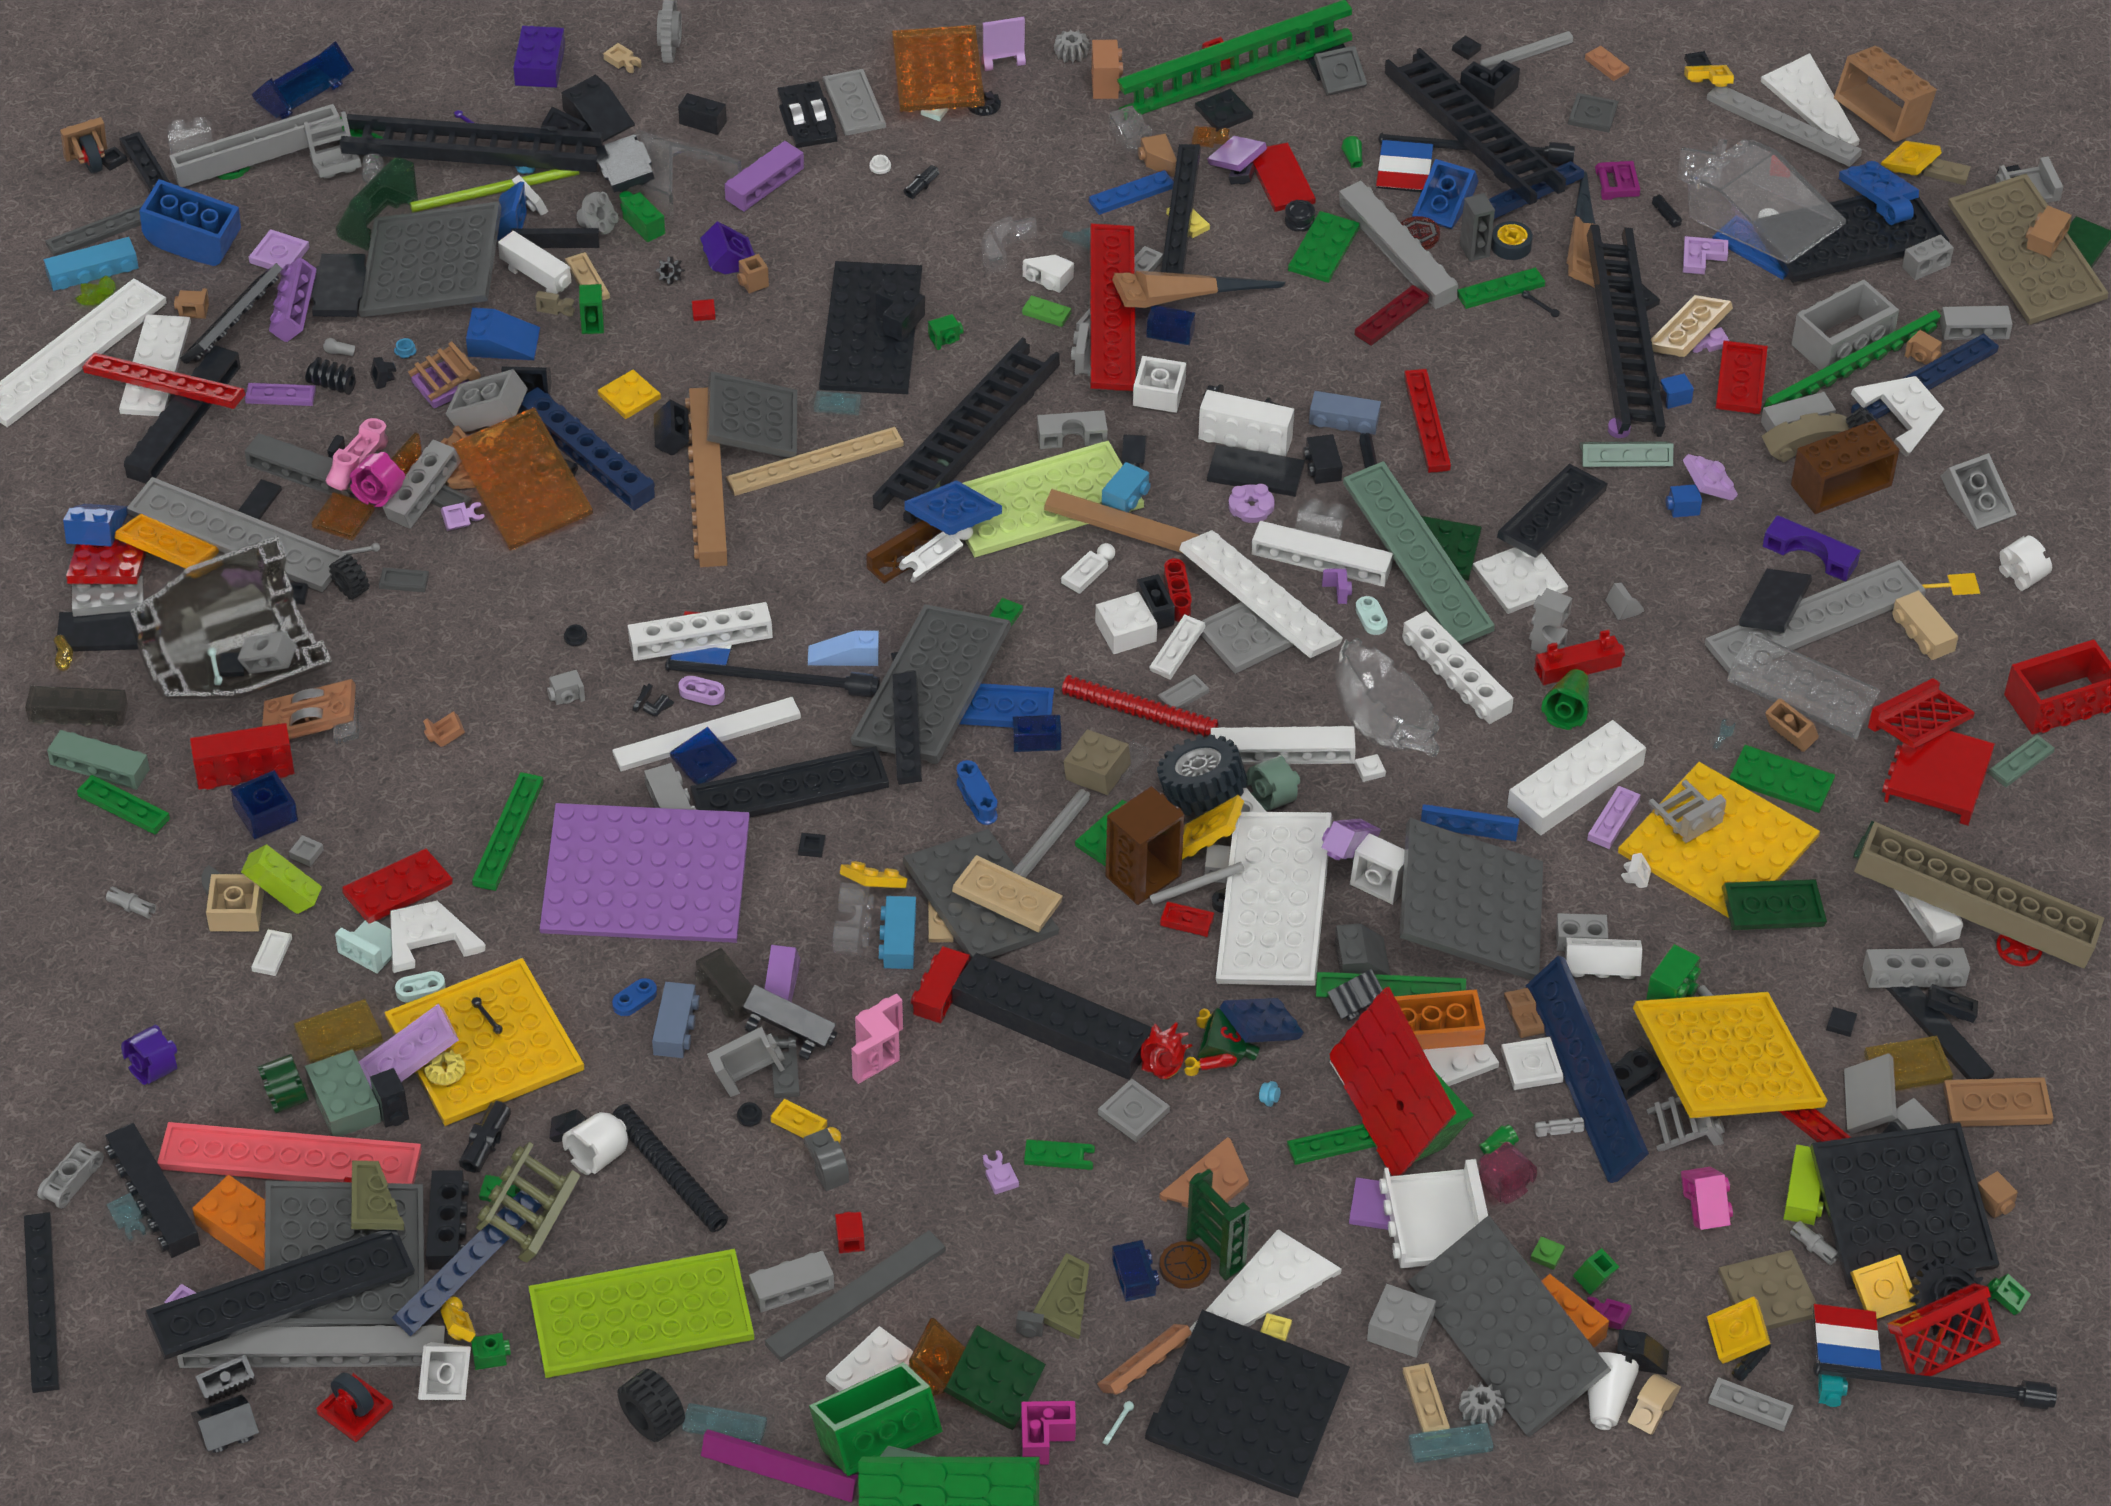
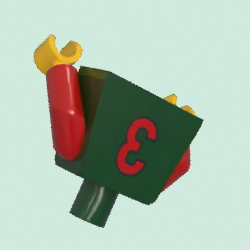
M1216 1008L1212 1014H1210L1208 1009H1201L1199 1011L1196 1024L1204 1029L1197 1056L1200 1058V1061H1197L1194 1057H1188L1185 1060V1066L1192 1067L1184 1069L1186 1075H1197L1199 1068L1203 1071L1215 1068L1236 1067L1243 1057L1252 1061L1257 1058L1260 1047L1249 1042L1245 1043L1221 1009Z

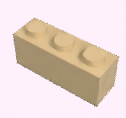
M1919 590L1895 600L1892 612L1894 620L1905 628L1909 638H1913L1917 642L1923 654H1927L1931 660L1955 651L1958 635Z

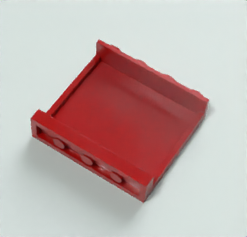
M1922 727V729H1929V730H1932V729H1933V728H1929V727ZM1947 731L1915 748H1911L1905 743L1897 745L1894 755L1897 761L1891 762L1888 772L1891 778L1885 779L1882 792L1886 793L1884 802L1888 803L1890 795L1898 796L1960 814L1959 823L1969 826L1995 743ZM1908 735L1913 739L1918 737L1917 735Z

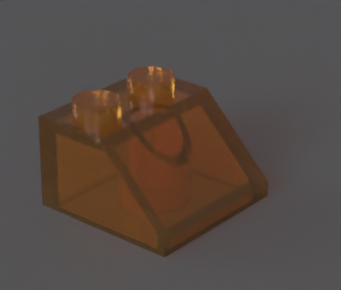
M930 1318L909 1359V1367L931 1387L933 1396L945 1393L943 1390L965 1347L935 1318Z

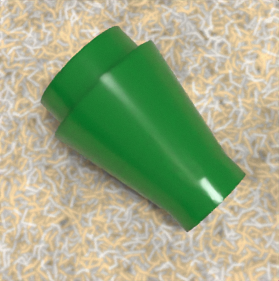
M1349 136L1342 141L1341 149L1348 159L1351 168L1362 167V142L1356 136Z
M1501 1125L1484 1142L1479 1144V1147L1485 1156L1489 1157L1515 1147V1143L1519 1142V1138L1511 1125Z

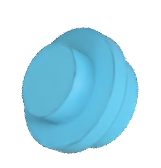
M1274 1081L1262 1084L1259 1099L1266 1106L1271 1107L1274 1102H1278L1281 1094L1278 1084Z

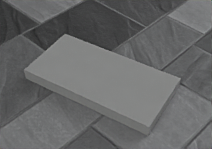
M863 69L823 76V83L845 136L886 128V122Z

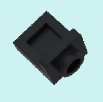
M578 1109L552 1117L549 1138L553 1142H561L564 1133L588 1118Z

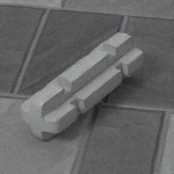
M1582 1117L1572 1118L1571 1121H1569V1118L1549 1120L1548 1123L1545 1121L1536 1122L1534 1131L1537 1137L1547 1136V1133H1550L1551 1136L1568 1134L1572 1130L1574 1133L1583 1132L1585 1125Z

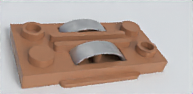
M352 679L264 701L262 726L287 723L289 739L332 729L334 725L354 721L356 684Z

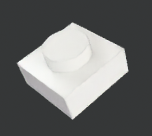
M1378 754L1355 759L1356 769L1363 782L1385 777L1386 771Z

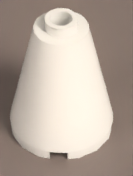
M1599 1352V1355L1607 1363L1611 1371L1588 1389L1590 1420L1595 1424L1596 1428L1610 1430L1619 1421L1638 1374L1639 1365L1633 1359L1632 1364L1626 1362V1356L1621 1354Z

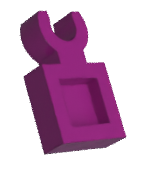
M1595 1297L1587 1298V1303L1609 1320L1608 1327L1617 1330L1623 1329L1632 1313L1631 1305L1608 1298L1605 1303H1600Z

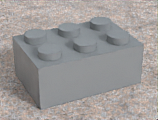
M514 369L459 384L446 415L453 425L459 426L463 432L475 431L485 426L490 427L496 423L511 421L517 415L527 387Z

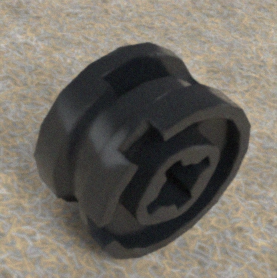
M1294 200L1288 203L1285 207V225L1287 228L1296 232H1304L1310 229L1315 217L1313 204L1305 200Z

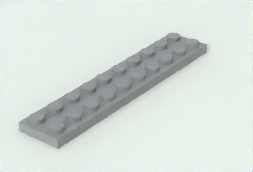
M151 477L127 507V512L131 516L146 515L212 544L223 553L295 582L307 583L308 587L323 592L332 581L329 565L346 555L154 477Z
M1898 560L1802 599L1785 633L1737 625L1706 638L1705 646L1728 674L1733 675L1894 609L1895 600L1918 590L1925 596L1926 589L1906 566Z

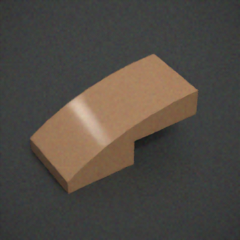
M1524 988L1504 993L1508 1010L1520 1038L1543 1034L1544 1024L1536 1011V1002L1529 989Z

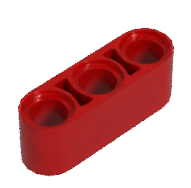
M1177 558L1169 559L1164 564V586L1175 605L1174 621L1180 622L1184 614L1191 617L1192 598L1184 562Z

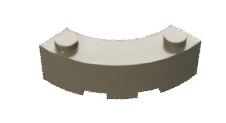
M1818 413L1802 415L1800 420L1789 424L1785 421L1761 437L1770 454L1779 461L1786 462L1796 456L1797 448L1849 429V425L1846 423L1847 417L1840 414L1830 413L1829 416H1819Z

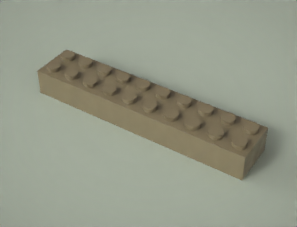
M1877 822L1873 823L1854 869L1855 873L2083 969L2096 947L2104 917Z

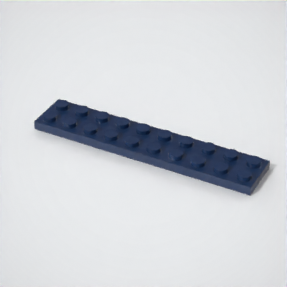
M1557 956L1525 986L1529 989L1536 1002V1011L1544 1024L1545 1034L1551 1038L1564 1079L1580 1117L1584 1120L1586 1131L1607 1181L1610 1183L1618 1182L1642 1161L1649 1152L1566 959Z

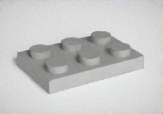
M143 576L139 577L138 584H72L73 617L144 610Z

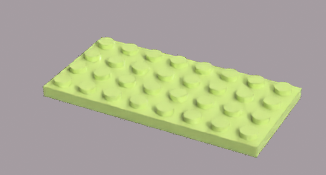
M1101 442L964 482V485L1002 505V514L976 524L972 527L973 535L971 538L965 540L974 558L1087 525L1088 523L1046 511L1044 506L1051 489L1102 504V489L1123 466L1110 442ZM1142 497L1139 499L1137 506L1129 512L1144 508Z

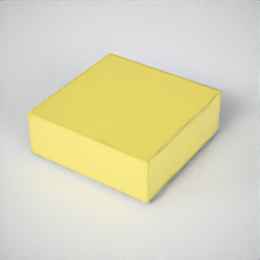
M1267 1313L1260 1332L1286 1342L1292 1320Z

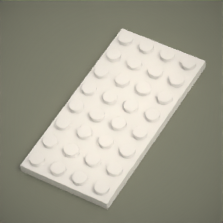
M1241 812L1235 825L1236 829L1232 833L1229 866L1242 862L1244 871L1227 877L1216 971L1217 984L1315 986L1328 866V851L1321 847L1324 843L1322 841L1324 832L1328 827L1331 828L1332 826L1331 813Z

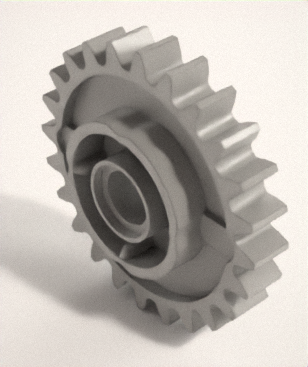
M663 0V9L658 12L657 44L661 47L662 61L666 63L674 62L676 47H680L682 17L681 11H677V0Z

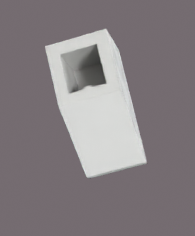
M1057 255L1025 259L1023 261V277L1031 282L1034 281L1043 285L1048 290L1060 293L1074 278V263Z

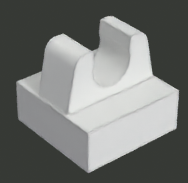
M1642 853L1633 854L1631 861L1624 864L1627 873H1622L1621 876L1626 883H1635L1639 888L1647 887L1651 868Z

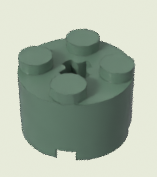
M1283 756L1274 757L1248 769L1246 774L1248 779L1246 780L1247 786H1252L1253 792L1251 794L1266 811L1274 810L1297 799V785L1300 784V777L1296 771H1292Z

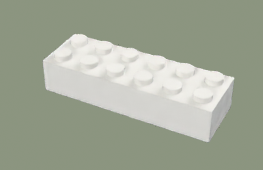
M1611 720L1509 790L1507 807L1541 836L1643 766L1646 747L1614 720Z

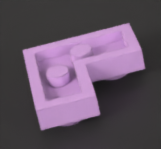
M1685 236L1683 273L1705 274L1706 260L1727 261L1728 240Z

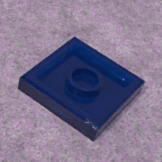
M708 727L670 751V757L696 785L710 782L737 764L735 756Z

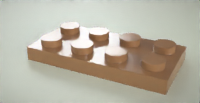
M2045 1077L1944 1080L1943 1088L1950 1123L1960 1122L1962 1127L2044 1125L2052 1124L2053 1122Z

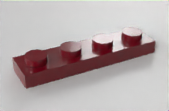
M1414 285L1410 286L1355 328V336L1372 346L1429 302V295Z

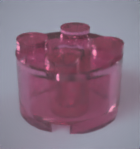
M1510 1142L1503 1143L1501 1147L1491 1154H1485L1479 1161L1481 1166L1479 1170L1481 1185L1499 1202L1503 1201L1505 1204H1510L1525 1195L1528 1191L1526 1186L1530 1181L1534 1183L1537 1177V1167Z

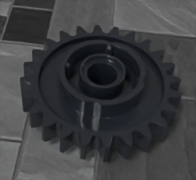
M1947 1257L1941 1262L1938 1258L1931 1263L1927 1262L1915 1273L1917 1276L1911 1280L1913 1286L1909 1289V1292L1914 1294V1296L1909 1299V1302L1916 1304L1912 1312L1971 1284L1981 1285L1983 1277H1975L1976 1269L1968 1271L1966 1262L1959 1266L1958 1259H1954L1951 1263ZM1980 1304L1974 1306L1970 1317L1978 1321L1982 1313ZM1957 1314L1952 1316L1948 1327L1957 1331L1962 1317ZM1968 1320L1963 1334L1966 1336L1973 1335L1977 1324ZM1937 1325L1931 1326L1934 1329L1933 1335H1937L1941 1327ZM1946 1330L1943 1339L1948 1338L1950 1335L1954 1339L1955 1334Z

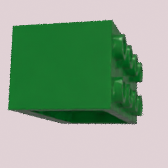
M905 1362L809 1405L821 1449L847 1476L858 1472V1461L861 1457H880L888 1446L907 1449L943 1432L931 1387Z

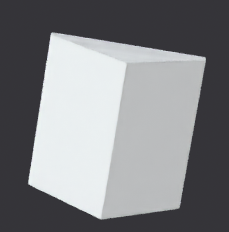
M434 1342L424 1345L418 1399L465 1400L471 1347Z

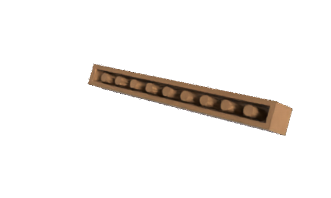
M708 387L689 388L690 398H685V404L688 411L691 412V414H688L689 427L692 429L689 430L688 444L692 443V446H688L689 460H693V462H689L690 476H694V479H690L691 493L695 492V495H691L692 509H696V512H692L693 526H697L696 529H693V540L698 542V545H694V557L699 559L700 567L728 566L720 443L707 441Z

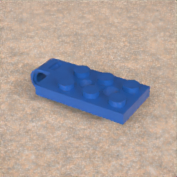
M1868 161L1866 164L1852 166L1846 170L1839 171V180L1876 203V212L1884 216L1888 224L1893 225L1912 219L1914 210L1909 200L1919 198V189L1906 182L1903 178L1895 175L1876 161Z

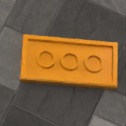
M139 514L115 531V539L192 572L198 570L219 553L216 546L143 514Z

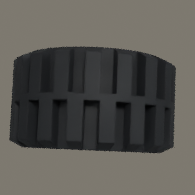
M643 1369L617 1390L620 1406L629 1422L640 1434L653 1442H659L685 1422V1412L678 1395L661 1375L651 1369Z

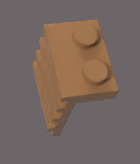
M452 341L448 343L449 347L444 350L438 349V354L433 357L427 356L425 362L421 364L417 362L414 364L415 368L408 371L411 377L420 373L435 391L428 395L431 401L466 379L473 381L481 377L478 369L469 362L467 356ZM442 359L457 378L451 381L436 362ZM431 366L446 385L439 388L424 369Z

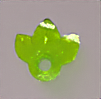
M104 276L98 285L81 283L82 294L75 299L82 305L96 304L98 306L114 294L115 282L110 277Z

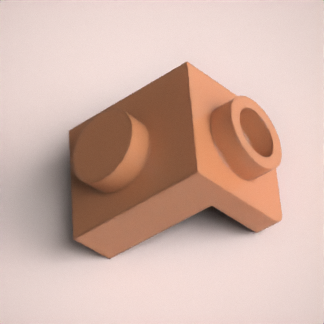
M454 711L435 724L428 718L423 721L426 730H424L426 737L430 742L435 741L440 747L447 745L465 733L459 716Z

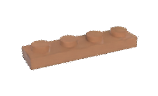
M1174 1324L1097 1383L1101 1391L1113 1394L1125 1391L1128 1388V1383L1143 1377L1150 1366L1162 1362L1166 1359L1168 1352L1178 1349L1185 1344V1339L1192 1334L1188 1325Z

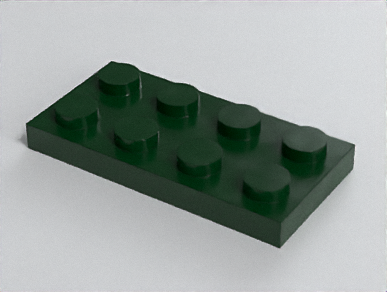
M1816 879L1727 882L1722 886L1732 930L1824 927L1827 923Z

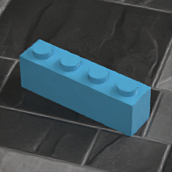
M129 237L44 259L46 274L53 291L66 289L82 283L85 284L100 278H108L115 274L130 272L139 268L136 252Z

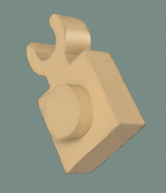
M619 43L603 53L605 61L618 69L624 66L629 73H634V66L642 67L641 59L634 57L631 50Z

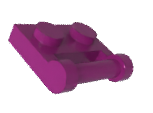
M1633 161L1601 162L1595 166V172L1599 175L1601 197L1603 200L1640 196V186ZM1607 173H1613L1616 187H1610Z

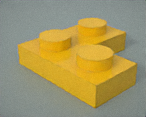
M1727 65L1685 66L1684 75L1691 82H1702L1703 79H1709L1717 87H1726L1727 84L1734 83V75Z
M852 861L851 865L841 864L840 874L863 886L906 888L907 878L899 875L898 870L886 868L884 872H878L879 870L867 868L865 863Z

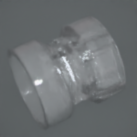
M376 154L366 155L362 161V179L366 183H380L384 178V160Z

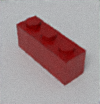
M942 946L939 954L933 956L929 972L923 974L919 991L915 990L912 995L913 1015L942 1023L952 1004V987L970 962L969 954Z

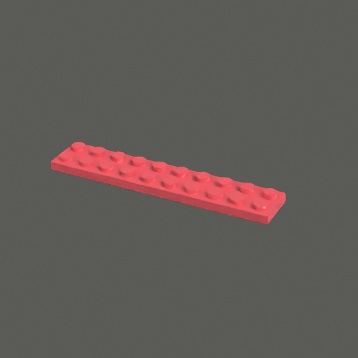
M168 1122L157 1163L161 1170L286 1181L343 1182L345 1177L352 1178V1160L379 1161L387 1183L414 1184L422 1149L421 1144Z

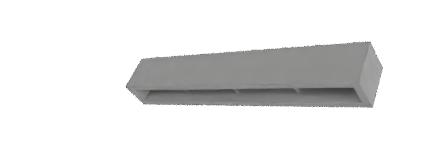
M334 104L169 155L174 176L180 187L189 186L307 148L309 146L303 122L308 121L309 127H314L340 120V116ZM341 126L311 134L312 140L343 132Z
M1359 181L1339 191L1340 206L1354 221L1360 223V228L1412 285L1429 295V303L1435 309L1457 300V281L1446 273L1444 267L1438 264L1432 254L1422 247L1420 241L1409 233L1408 228L1397 220L1396 215L1386 208L1384 202L1374 195L1370 187Z

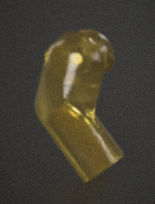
M58 635L53 640L58 648L55 664L59 670L65 671L70 667L73 650L65 637Z

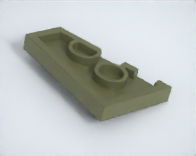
M352 1160L351 1229L404 1230L403 1219L399 1216L396 1202L389 1192L388 1183L379 1161Z
M1066 1253L1033 1313L1044 1314V1324L1076 1339H1079L1089 1264Z

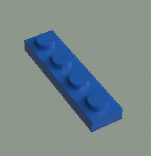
M1163 170L1089 196V203L1100 215L1173 189L1174 181Z

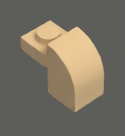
M1658 1374L1652 1375L1637 1397L1639 1400L1628 1423L1653 1435L1664 1412L1670 1410L1681 1386Z

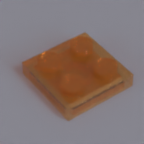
M333 492L312 521V528L354 541L375 511L374 505H367L359 500Z

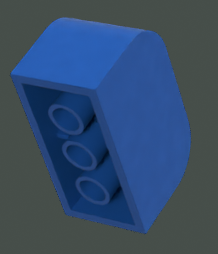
M158 179L139 210L143 235L151 244L164 251L211 266L221 263L241 229L239 207Z

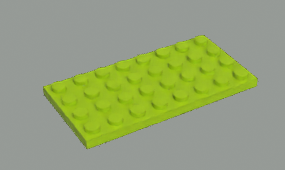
M735 1249L528 1286L545 1378L754 1340V1331Z

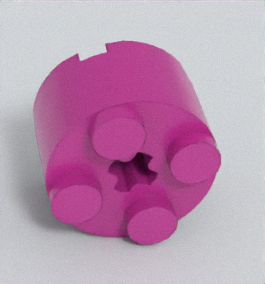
M387 453L370 454L351 472L352 484L350 487L354 495L361 502L367 505L372 503L376 504L374 507H381L402 487L405 473L399 469Z

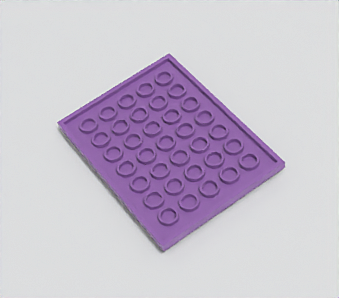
M556 803L540 933L737 943L750 821L749 812Z

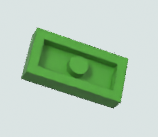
M1031 295L1022 309V314L1063 327L1071 315V308Z

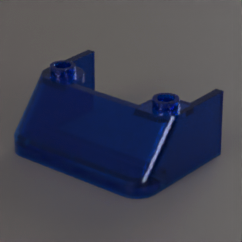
M335 41L311 60L274 81L272 78L269 79L252 94V97L275 118L281 117L283 120L293 114L292 109L330 87L332 90H335L342 86V80L351 74L354 69Z

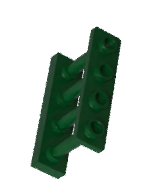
M1207 1169L1203 1173L1195 1174L1189 1182L1186 1240L1193 1242L1200 1238L1220 1258L1219 1275L1226 1281L1246 1266L1250 1208L1244 1202L1236 1207H1231L1212 1188L1213 1172Z

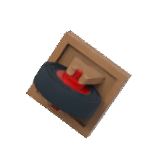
M101 117L60 130L63 155L66 162L78 159L80 164H86L91 174L103 170L101 158L105 157L104 150L107 149L105 125Z

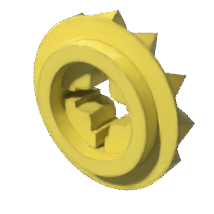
M453 1050L450 1052L443 1051L425 1064L426 1077L435 1084H452L463 1076L465 1061H463L461 1054H455ZM443 1062L448 1065L447 1072H444L442 1068Z

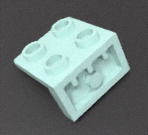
M365 920L354 932L340 928L335 933L338 953L377 974L392 959L391 929L377 921L368 924Z

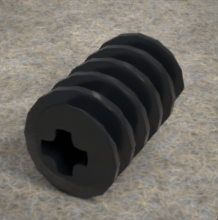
M317 357L308 366L305 374L307 383H313L316 386L321 385L323 388L337 390L340 393L345 392L347 395L351 394L356 384L354 367L350 366L346 371L345 364H341L338 368V363L333 362L330 366V361L325 359L322 363L321 357Z

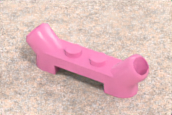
M376 418L365 420L359 427V434L344 450L339 448L334 453L332 467L325 480L327 485L340 491L347 490L351 481V472L368 455L374 454L376 450H382L387 446L386 424L382 420Z

